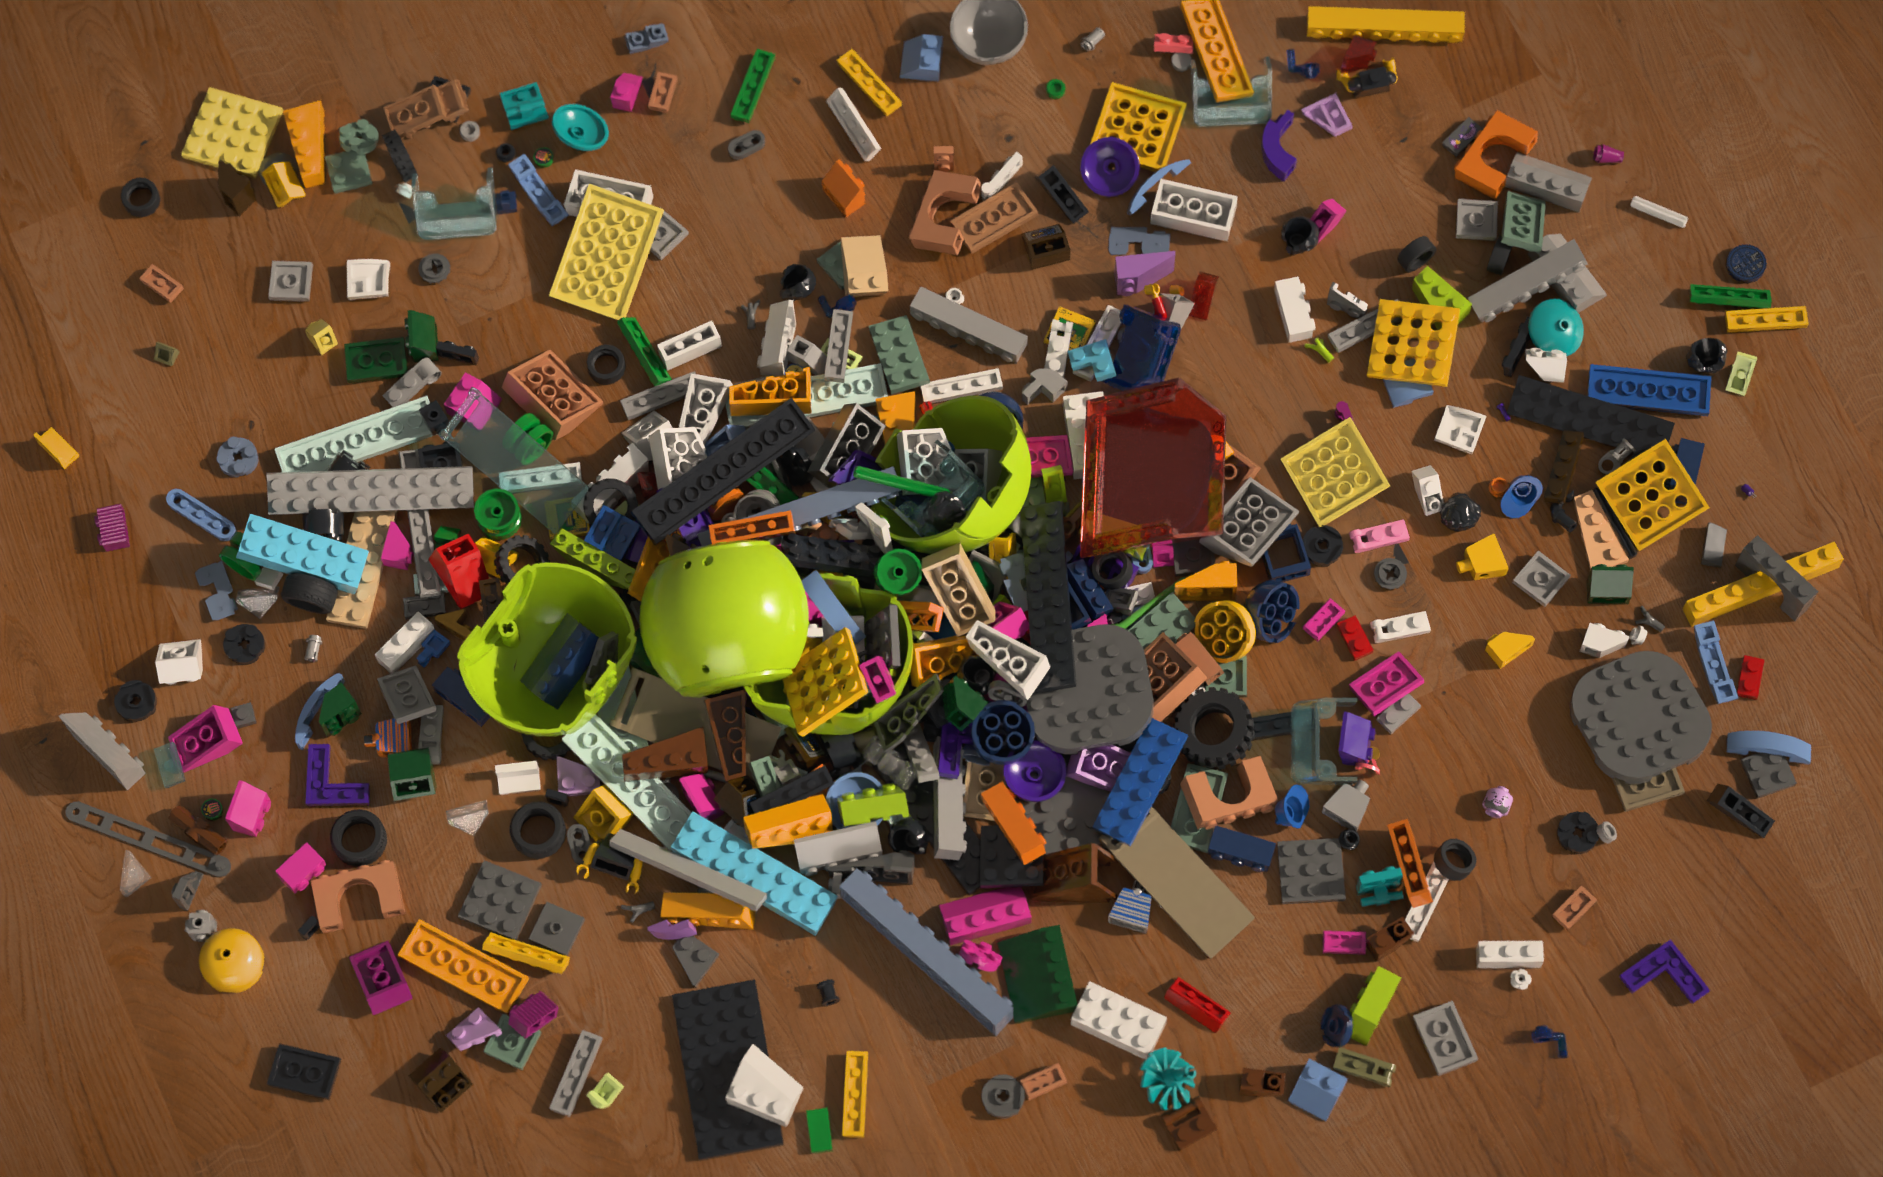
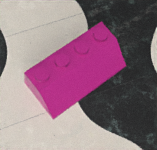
M1004 887L939 905L950 945L1031 924V914L1022 887Z

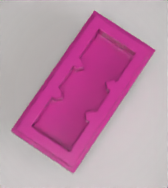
M1329 598L1305 623L1302 629L1318 642L1345 614V610Z
M1323 931V953L1365 955L1366 932Z

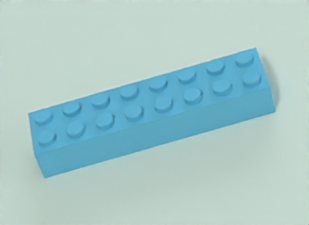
M695 812L691 813L671 846V851L767 893V899L763 902V906L814 936L819 932L838 898L834 893L757 848L752 849L750 844Z

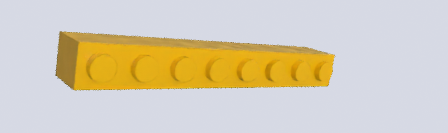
M1308 7L1307 36L1313 38L1331 37L1333 39L1351 38L1354 40L1366 38L1371 40L1390 39L1391 41L1410 40L1412 42L1424 40L1457 43L1462 42L1464 37V12Z
M1834 541L1786 562L1804 579L1810 580L1839 568L1844 559ZM1760 571L1687 600L1682 610L1691 627L1778 593L1781 589L1768 575Z

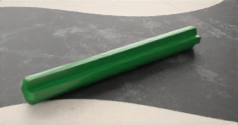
M861 466L855 467L853 472L855 478L929 497L941 491L950 493V490L947 488Z

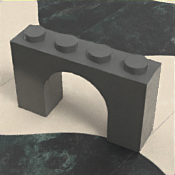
M1758 535L1743 548L1735 564L1746 576L1755 574L1758 571L1768 575L1779 586L1784 595V601L1780 608L1794 621L1809 609L1818 593L1806 579Z

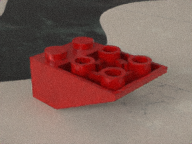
M469 533L436 548L428 560L459 608L463 609L480 601L479 581L489 579L480 551Z

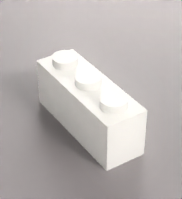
M1299 277L1275 281L1274 292L1288 343L1312 338L1315 323L1314 319L1309 317L1310 305L1309 301L1304 299L1306 294L1304 284L1300 283Z
M710 321L664 341L657 346L659 355L668 371L722 347L719 333L713 322Z
M417 612L375 654L378 663L390 674L397 672L422 647L423 641L435 630L433 624L420 612Z
M1479 941L1476 946L1477 968H1541L1544 962L1543 941Z

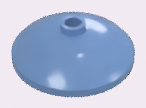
M851 772L837 778L834 781V785L829 787L825 799L831 810L832 824L837 829L857 825L844 826L841 823L836 798H840L842 794L848 792L859 794L862 793L863 789L874 788V790L882 789L881 783L876 778L863 772ZM883 818L871 820V822L876 821L878 826Z

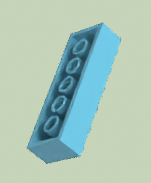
M250 514L236 558L289 575L298 573L313 576L331 583L337 590L355 595L369 551Z

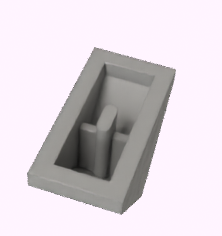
M1124 588L1107 589L1105 595L1113 606V611L1130 616L1137 602L1139 592Z

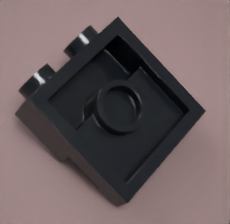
M446 441L436 446L429 444L418 449L421 468L463 466L458 441Z

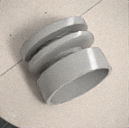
M752 490L738 501L733 516L739 520L757 514L755 509L758 507L763 512L780 506V502L768 490Z

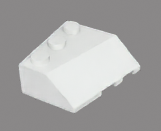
M793 300L770 305L769 316L765 326V338L763 337L761 349H763L762 356L759 355L757 367L760 368L761 375L783 376L787 368V349L793 342L796 328Z
M695 427L658 429L649 435L658 490L665 488L707 458L706 448Z
M942 428L902 430L897 434L901 477L947 488L950 491L968 488L962 478L958 463L956 464L951 447ZM902 490L903 495L917 494L914 492Z
M752 1044L742 1059L726 1095V1100L728 1104L787 1127L803 1087Z

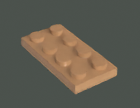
M1016 182L952 219L950 224L953 228H959L964 237L963 243L970 253L973 254L1038 216V211Z

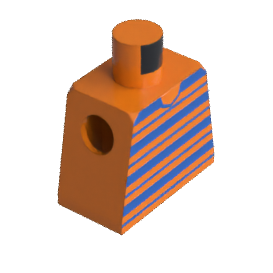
M395 719L378 722L375 725L376 734L364 735L365 747L376 746L380 757L388 758L387 755L390 753L412 750L411 720L398 725Z

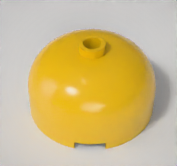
M1227 600L1210 603L1203 607L1195 618V637L1216 662L1229 663L1241 659L1251 650L1255 642L1256 627L1253 618L1248 610L1239 603ZM1216 656H1232V657H1230V658H1219V657H1216Z
M236 928L220 930L211 935L201 948L199 954L200 971L208 984L220 992L239 993L252 987L262 974L264 965L263 950L257 940L244 930ZM226 951H227L228 954H229L228 957H225V955H224V953H225Z

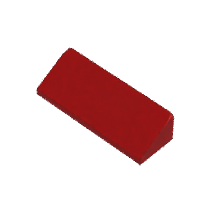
M1179 977L1168 988L1164 996L1168 1002L1214 1033L1219 1031L1231 1013Z

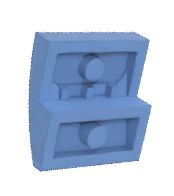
M1414 358L1406 360L1405 365L1413 366L1416 360ZM1383 379L1393 408L1410 404L1415 399L1431 396L1434 392L1431 385Z

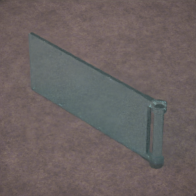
M472 387L468 392V397L446 428L439 432V437L458 450L499 487L512 493L521 506L556 534L585 496L589 486L495 407L478 389ZM475 399L478 400L480 403L455 438H453L451 433Z

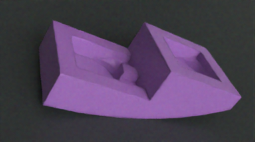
M664 920L648 927V931L659 939H681L697 934L696 927L689 920L675 925Z

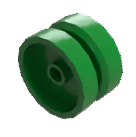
M528 413L519 418L510 427L503 439L502 445L508 452L515 454L516 459L523 465H529L546 451L553 440L554 433L549 427L541 424L534 414Z
M495 488L481 494L475 502L474 513L479 529L490 539L503 540L510 538L520 528L522 516L518 502L512 493L505 489Z
M235 531L229 540L231 546H225L219 553V557L238 574L256 581L262 572L260 565L236 558L244 533Z
M905 549L888 551L878 559L874 567L876 585L881 591H886L895 596L911 592L918 586L922 578L920 560L915 554ZM899 568L901 570V576H897L895 574L896 569Z

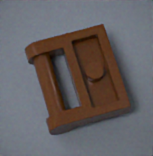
M1196 1096L1192 1099V1102L1176 1111L1161 1116L1162 1122L1179 1151L1217 1131V1127L1199 1096ZM1198 1110L1199 1114L1179 1126L1174 1127L1172 1124L1173 1121L1191 1111Z

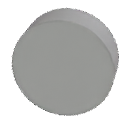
M1175 53L1172 57L1173 68L1180 72L1188 70L1191 66V56L1188 53Z
M473 121L464 122L460 127L462 139L468 142L475 141L480 135L479 126Z
M1605 821L1597 826V834L1603 842L1611 843L1617 838V832L1611 823Z

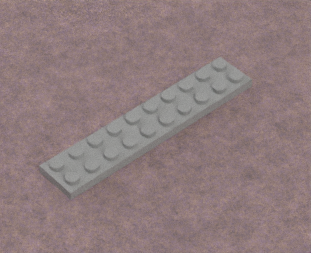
M472 466L266 474L268 515L309 513L308 510L332 509V512H337V510H340V512L474 508Z

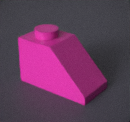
M623 73L616 80L611 94L612 107L632 112L643 78Z
M1333 199L1323 201L1311 217V220L1319 228L1318 243L1337 226L1346 213V210Z
M391 521L381 556L384 566L408 570L409 564L413 562L414 552H412L410 544L396 523Z
M877 656L859 665L877 704L896 695L892 677L882 657Z

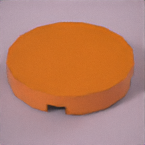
M739 488L733 489L719 499L715 506L712 504L708 509L711 519L718 521L726 514L732 513L738 501L744 497L742 491Z

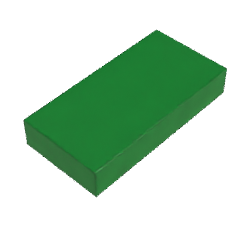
M828 1108L806 1110L811 1153L833 1151Z

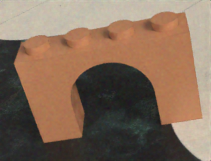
M934 170L932 177L928 180L926 194L922 197L920 210L916 213L914 227L909 232V239L914 248L953 255L959 254L964 240L959 228L937 225L933 222V218L937 209L950 201L977 204L982 190L978 177Z
M1192 632L1189 634L1184 633L1177 639L1178 643L1176 645L1207 677L1205 683L1208 686L1224 674L1222 668ZM1175 709L1161 722L1163 723L1176 713Z
M1261 756L1243 760L1236 768L1245 790V799L1238 804H1227L1220 801L1213 794L1204 771L1184 777L1180 785L1197 829L1204 827L1205 829H1211L1217 826L1218 823L1224 822V824L1234 822L1236 818L1243 817V819L1254 816L1255 813L1262 812V814H1265L1274 809L1273 807L1277 804L1278 798Z
M384 860L378 862L375 866L363 865L354 871L342 870L337 872L336 875H321L316 877V880H311L319 926L323 934L344 929L340 911V900L348 888L357 884H367L377 890L381 911L385 919L406 914L397 869L393 861Z

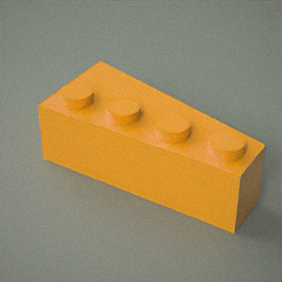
M321 100L284 110L283 114L305 188L324 184V108Z
M810 367L803 368V371L795 373L793 371L786 372L783 376L766 377L765 380L758 382L754 380L729 386L731 416L768 415L790 398L795 401L803 414H811Z
M915 391L876 399L878 419L886 425L882 432L884 446L895 428L900 430L914 429Z
M967 634L913 644V660L910 671L912 686L917 688L935 674L941 680L944 676L956 673L965 657L972 654L978 655L970 648L966 638Z
M823 794L743 817L745 833L752 849L794 844V839L833 831L831 810Z
M663 893L661 918L669 921L672 925L689 920L694 926L702 925L754 930L755 911L716 893Z

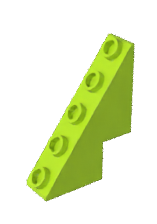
M560 528L550 545L572 566L593 573L608 585L629 590L636 571L634 568Z

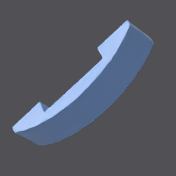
M525 154L508 164L528 197L551 226L569 216L558 199H555L539 177L535 167Z
M1190 160L1172 163L1152 174L1135 192L1128 206L1127 214H1133L1147 202L1142 195L1169 172L1173 177L1191 163Z
M817 570L801 580L804 590L836 633L844 627L848 628L854 645L866 637Z
M1710 621L1694 625L1695 638L1702 666L1717 704L1737 700L1738 695L1733 679L1729 677L1719 645L1720 638L1715 622Z
M337 673L323 682L304 705L297 722L295 743L300 750L304 749L313 734L309 724L322 705L324 694L341 682L345 683L341 674Z
M1737 731L1727 734V753L1747 755L1749 751L1788 756L1789 762L1809 765L1811 763V745L1795 737L1767 731Z

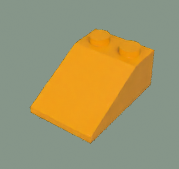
M1222 561L1175 583L1174 594L1180 601H1235L1237 591L1236 563Z

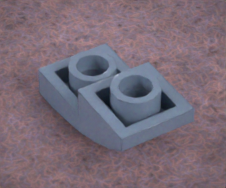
M663 23L645 26L644 31L625 33L624 37L630 54L652 49L669 41Z

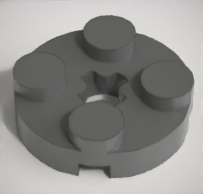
M997 1075L983 1087L982 1103L987 1113L994 1117L1010 1118L1017 1115L1024 1104V1089L1010 1075ZM1001 1091H1005L1006 1095L1009 1096V1099H1006L1005 1102H1001V1099L997 1098V1095H1001Z

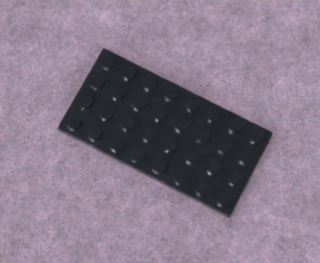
M756 980L672 994L699 1161L784 1146L781 1125L728 1104L726 1100V1095L742 1059L752 1044L769 1057Z

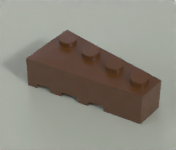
M745 690L704 700L724 780L727 781L746 776Z
M704 726L623 754L624 782L708 773Z

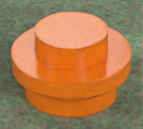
M1498 477L1490 481L1488 489L1493 496L1503 497L1509 488V484L1505 479Z

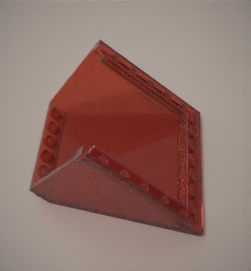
M1174 378L1086 400L1081 558L1223 534L1226 415L1181 378Z

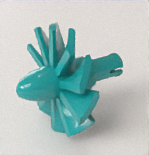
M1167 1047L1150 1052L1140 1066V1069L1144 1071L1140 1085L1141 1088L1150 1086L1147 1088L1148 1100L1151 1104L1154 1103L1161 1090H1163V1096L1158 1103L1163 1111H1168L1169 1094L1173 1099V1110L1179 1109L1182 1106L1177 1098V1090L1183 1096L1186 1104L1190 1101L1189 1091L1181 1085L1185 1083L1195 1088L1193 1078L1196 1076V1070L1189 1071L1194 1067L1180 1058L1182 1053L1167 1049Z

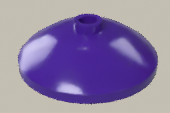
M1105 137L1098 139L1088 146L1082 156L1081 174L1083 180L1092 191L1099 195L1117 196L1123 194L1134 185L1138 178L1140 165L1137 153L1129 143L1120 138ZM1110 163L1115 164L1114 170L1109 168Z
M1033 740L1030 750L1022 759L1015 763L1004 765V779L1008 788L1020 799L1029 802H1042L1054 797L1063 787L1066 779V764L1060 753L1052 751L1051 748L1040 741ZM1010 752L1007 757H1011L1016 753ZM1035 772L1038 777L1032 778L1030 774Z

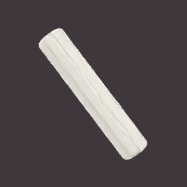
M1634 196L1631 201V207L1684 228L1687 223L1688 217L1638 196Z

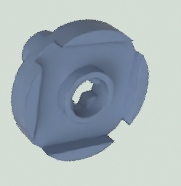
M234 436L221 445L218 450L217 461L221 470L226 475L237 478L254 471L258 464V452L251 441ZM241 454L242 460L234 461V455Z

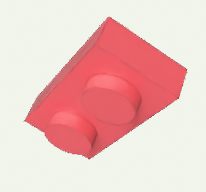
M1155 34L1154 51L1193 54V40L1188 35Z

